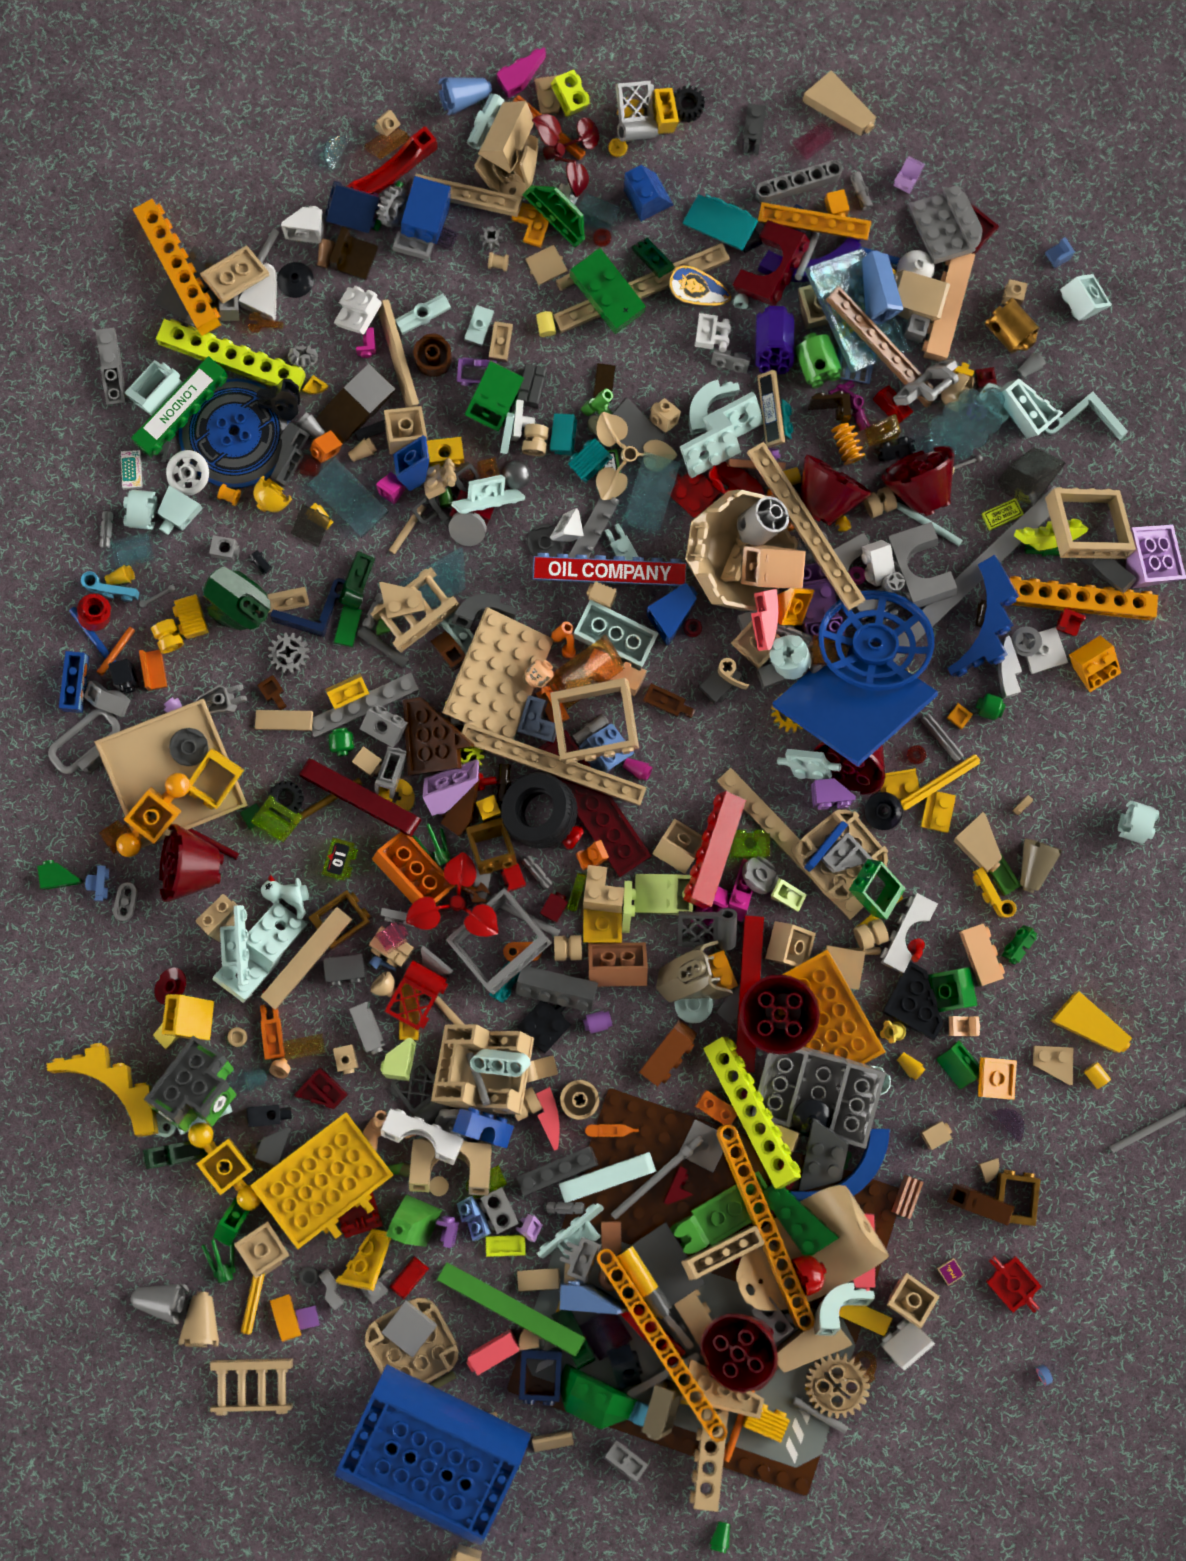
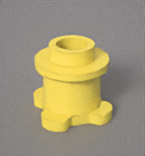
M889 1020L883 1023V1030L880 1031L881 1038L887 1039L890 1044L904 1039L906 1028L902 1023L898 1021L891 1024Z

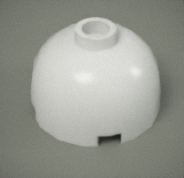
M912 250L904 254L899 260L897 272L906 270L932 278L935 268L929 254L921 250Z

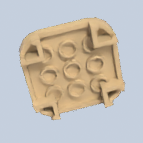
M840 809L833 812L804 835L797 843L795 849L796 859L824 895L836 902L846 901L854 896L849 891V888L864 864L836 873H832L821 860L810 872L804 866L841 821L847 823L848 826L834 844L845 833L849 832L873 860L882 861L886 867L888 862V850L885 846L882 847L860 821L858 818L860 815L855 811Z
M417 1297L408 1302L435 1322L437 1326L413 1358L382 1334L384 1328L401 1306L379 1317L369 1325L365 1335V1344L381 1374L388 1364L425 1383H429L454 1368L458 1360L459 1349L457 1342L434 1302L427 1298Z

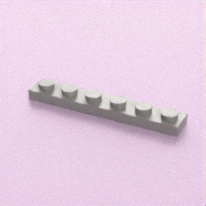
M406 674L369 691L370 694L340 708H332L313 717L312 733L314 738L365 716L374 704L385 707L419 691L412 674Z

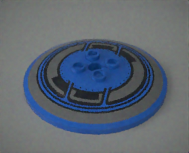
M227 379L223 386H218L211 399L205 400L200 410L188 418L187 424L183 428H179L181 450L195 451L206 460L209 468L207 482L220 487L224 483L227 487L236 489L256 485L262 476H265L264 480L272 475L281 453L282 439L280 437L291 420H283L277 413H273L272 409L258 406L259 398L257 397V391L268 389L264 385L246 379ZM232 427L240 429L237 435L229 433ZM191 459L190 464L196 466L198 463L194 459ZM197 471V475H199L200 477L201 472Z

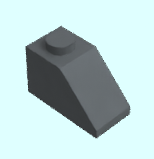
M290 1126L263 1138L261 1142H257L254 1153H256L255 1158L278 1165L282 1160L293 1128Z

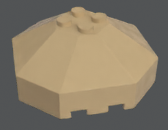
M731 490L691 521L686 561L711 604L741 611H756L754 593L777 589V593L779 592V588L741 584V578L739 581L724 582L721 579L724 567L739 535L737 529L738 516L760 499L768 496L745 490ZM787 525L784 530L763 545L797 550L798 541L795 536L790 535L787 530L789 525Z

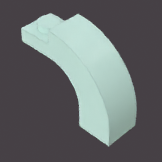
M714 380L704 385L696 393L692 400L688 417L691 435L707 432L703 417L708 415V407L718 399L739 395L740 388L738 383L726 382L720 386L719 381Z
M854 1283L842 1284L832 1289L816 1310L814 1317L815 1335L834 1336L840 1330V1308L847 1305L869 1306L875 1299L874 1291H866L864 1288L855 1290Z

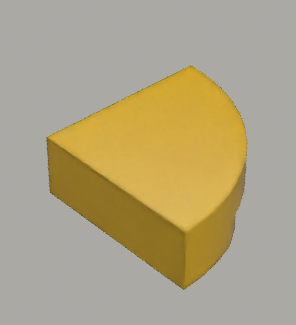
M313 375L302 391L307 394H320L329 386Z

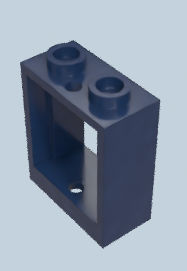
M531 1349L521 1351L519 1400H523V1404H535V1401H543V1405H555V1402H559L562 1351ZM526 1359L556 1360L554 1395L525 1394Z

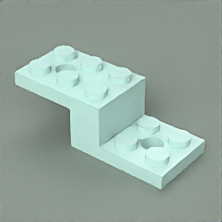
M753 392L703 417L707 432L679 446L691 478L741 453L737 438L763 424L758 401ZM745 413V416L742 419H739L740 415ZM706 451L703 456L699 457L701 452Z
M275 902L248 932V940L246 941V949L249 951L247 968L250 970L248 984L238 985V978L235 975L237 974V965L222 966L212 980L244 1003L277 966L282 954L306 928L307 923L302 919H297V916L282 904ZM282 924L285 929L278 930L275 925Z

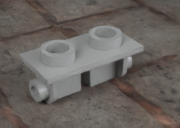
M719 348L714 349L711 365L747 374L750 357L736 352L734 356H731V351L720 352Z

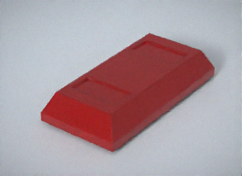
M414 1256L389 1288L402 1299H405L429 1268Z

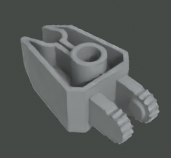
M241 684L230 688L218 685L200 695L194 702L204 698L212 716L235 712L237 704L247 701L246 696L234 698L233 693L244 689Z

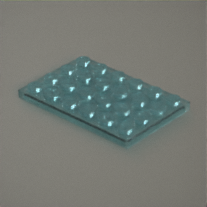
M864 248L805 269L806 275L851 373L882 362V360L825 299L839 285L865 313L862 258L867 254ZM895 316L883 324L874 323L902 354L910 350Z

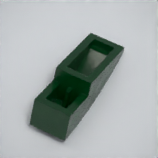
M190 1141L143 1150L146 1170L202 1159L208 1155L204 1148L195 1147Z

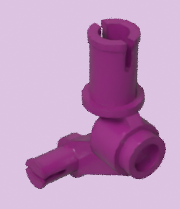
M849 380L844 384H838L837 388L828 391V394H833L837 391L850 394V405L853 410L851 416H854L859 431L871 425L864 413L865 408H861L864 400L860 395H855L849 390L854 387L853 381Z

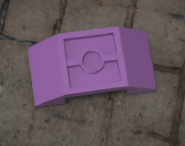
M818 563L804 565L803 588L815 590L802 623L804 633L812 636L811 641L818 640L822 619L830 607L837 602L835 590ZM839 612L831 618L826 631L837 634L840 625L843 623Z

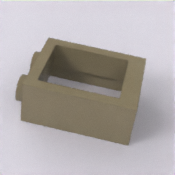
M666 1379L654 1387L642 1428V1433L647 1434V1437L652 1440L661 1439L672 1432L682 1396L675 1382Z

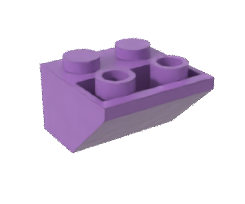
M834 778L815 780L811 784L813 807H818V810H828L832 806H837V809L849 808L856 800V796Z

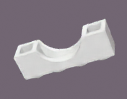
M918 893L908 898L905 905L908 908L905 914L901 913L897 921L900 925L897 931H892L889 937L891 943L888 948L885 947L880 955L882 964L901 974L905 972L912 957L905 943L906 933L914 923L930 921L938 903Z
M390 1109L380 1134L398 1143L410 1135L424 1136L433 1144L435 1158L454 1165L464 1140L456 1132L450 1131L449 1133L442 1130L443 1128L439 1125L424 1123L422 1118L407 1116L400 1109Z

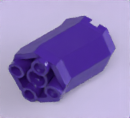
M768 306L763 313L759 312L756 315L755 365L761 373L774 370L779 375L786 374L789 368L793 366L794 315L791 312L789 314L784 306Z

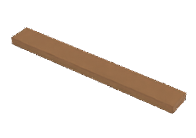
M839 285L835 287L825 299L904 385L912 383L922 374ZM928 381L925 382L926 385L934 389ZM922 395L917 397L926 408L933 402L928 401Z

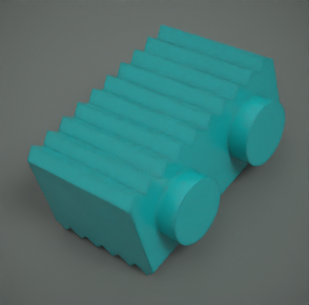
M596 438L588 440L579 453L576 452L570 457V462L568 463L585 483L613 458Z

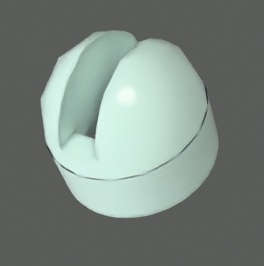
M743 293L736 295L734 307L747 309L749 304L747 295Z

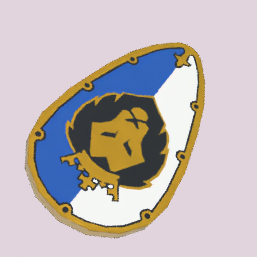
M678 267L670 276L669 287L676 299L684 303L717 306L731 300L730 293L720 282L694 267Z

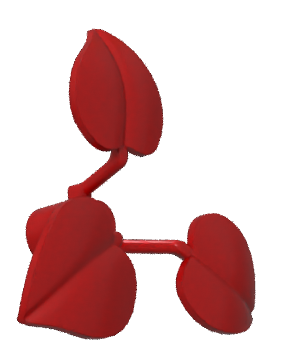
M464 852L451 859L444 869L446 881L451 885H457V895L450 899V904L436 907L433 898L422 897L411 905L406 917L407 924L419 929L430 930L435 928L440 922L441 915L438 910L452 908L456 912L463 910L469 914L464 920V925L471 934L489 937L499 932L497 916L492 907L486 904H479L472 911L465 907L466 902L461 896V885L464 887L473 885L476 880V868L472 859Z

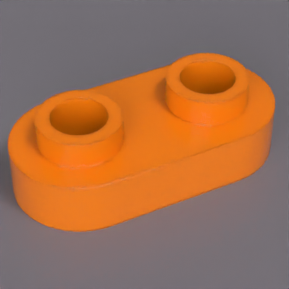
M533 942L508 943L503 950L504 957L511 962ZM512 948L517 950V953L513 956L509 954V950ZM542 952L531 962L537 961L541 957Z

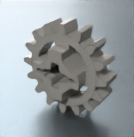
M395 186L394 188L390 187L389 192L384 191L385 196L380 197L381 202L377 205L380 207L377 211V214H380L378 220L381 221V224L393 228V226L398 227L399 222L401 223L409 197L407 190Z
M284 633L283 638L278 635L277 642L271 641L274 646L268 647L269 651L272 652L268 655L269 659H273L270 662L271 665L277 664L275 669L279 671L282 668L283 674H286L287 670L294 674V669L300 672L301 665L307 666L304 660L310 659L306 655V653L310 652L309 648H304L308 645L307 642L301 643L303 638L299 636L296 639L295 633H292L291 637ZM291 642L297 643L300 647L292 646ZM289 649L291 650V652H293L290 654L291 657H287L286 655L287 650ZM297 657H300L299 661L294 663ZM278 659L285 660L287 665L281 664Z

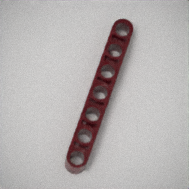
M308 758L299 773V776L407 836L412 837L422 821L411 812L313 759Z

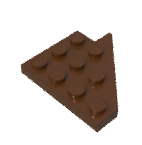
M417 697L403 700L404 721L408 722L405 728L408 775L415 776L461 769L460 749L472 748L474 743L424 698Z

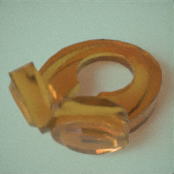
M861 1351L855 1356L854 1364L863 1357L869 1359L870 1367L866 1369V1374L863 1376H869V1381L865 1383L870 1384L876 1379L874 1376L877 1368L876 1358L869 1351Z

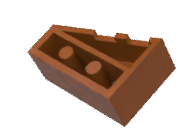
M679 1019L639 1073L657 1087L661 1082L665 1084L671 1076L670 1070L673 1067L677 1069L683 1061L681 1056L684 1053L689 1054L695 1046L693 1041L698 1033Z

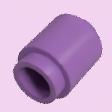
M603 1010L588 1014L586 1019L583 1020L585 1030H589L590 1034L608 1030V1027L613 1026L609 1011L604 1012Z

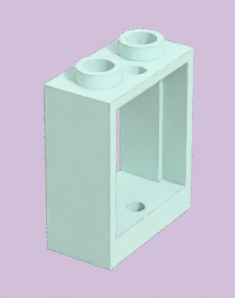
M154 360L124 393L138 407L152 416L183 382L179 379L180 374L173 368L171 369L164 362L160 364ZM156 387V389L146 398V396Z

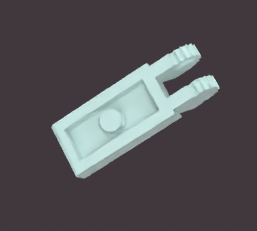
M619 523L615 525V530L621 537L617 541L614 540L609 529L604 530L616 556H623L625 560L639 557Z

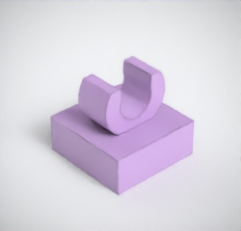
M528 1214L526 1218H521L522 1228L517 1227L516 1230L521 1235H524L528 1241L535 1242L543 1225L535 1215Z

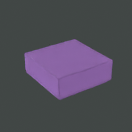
M316 1305L296 1310L300 1330L320 1325Z

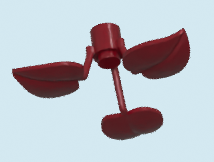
M542 114L533 118L532 122L535 124L541 140L547 145L543 148L544 157L549 161L555 159V162L562 161L568 163L566 165V176L575 198L580 196L588 186V172L584 165L577 164L575 160L561 157L565 153V147L582 141L583 147L587 150L595 148L599 142V131L596 124L589 118H581L576 125L579 138L561 144L558 142L560 140L558 135L561 132V126L556 117L550 114Z

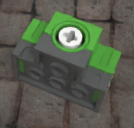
M194 1035L178 1054L176 1060L164 1072L165 1074L162 1078L160 1077L151 1092L144 1098L158 1115L184 1132L189 1129L190 1124L197 1117L202 1120L204 1119L213 1127L237 1095L226 1081L227 1076L231 1074L234 1068L223 1054Z

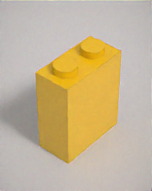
M166 995L162 1034L191 1039L194 1035L200 1040H210L214 1001L184 995Z

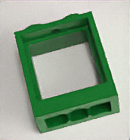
M867 859L849 891L873 917L887 920L906 888L882 861ZM875 875L886 885L876 902L865 892Z

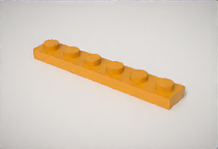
M761 202L758 222L766 223L769 220L789 228L868 241L871 221L763 202Z

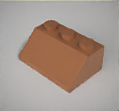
M646 942L588 943L589 981L597 982L598 987L647 986Z

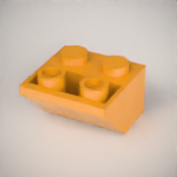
M1101 635L1069 654L1074 670L1089 692L1121 674L1114 646Z

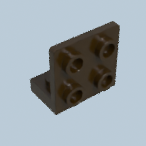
M342 227L329 259L331 269L367 280L378 251V246L352 237L349 229Z
M837 391L829 395L816 393L814 396H811L808 410L837 408L835 410V419L839 421V425L848 423L851 417L849 393Z

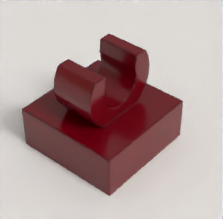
M994 367L975 370L978 389H982L987 383L997 385Z

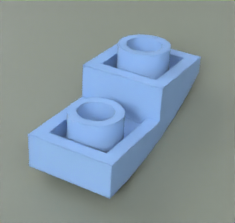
M473 1196L457 1203L461 1221L468 1223L472 1241H478L491 1234L484 1213Z

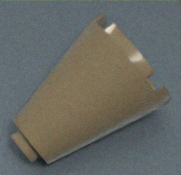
M1025 838L1020 885L1023 886L1022 890L1034 893V890L1039 891L1061 855L1062 849Z

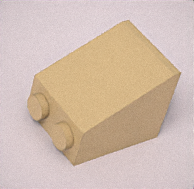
M906 270L894 273L903 305V311L897 315L909 320L912 314H916L930 319V322L941 318L950 287L949 283Z

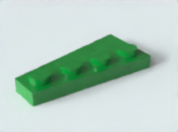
M772 1184L762 1191L766 1202L803 1255L813 1256L839 1238L835 1232L831 1231L821 1219L819 1220L811 1210L799 1202L785 1187L775 1189Z

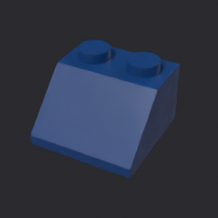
M422 435L393 454L396 477L409 491L420 487L426 481L430 460L426 437Z

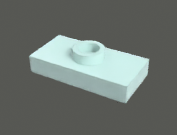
M476 305L464 341L483 346L494 315L493 310Z

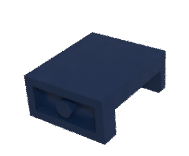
M333 181L324 213L325 221L369 233L370 228L373 229L375 210H379L377 205L381 200L377 193H367L343 186L341 182Z

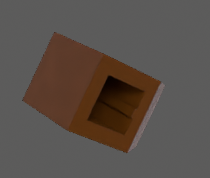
M446 630L430 641L452 672L462 666L466 655Z

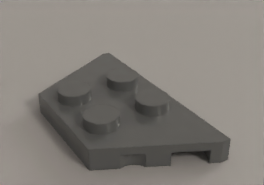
M816 1118L812 1119L798 1187L799 1191L831 1184L842 1179L849 1143L843 1137L836 1135L829 1127L826 1128L819 1123V1120Z

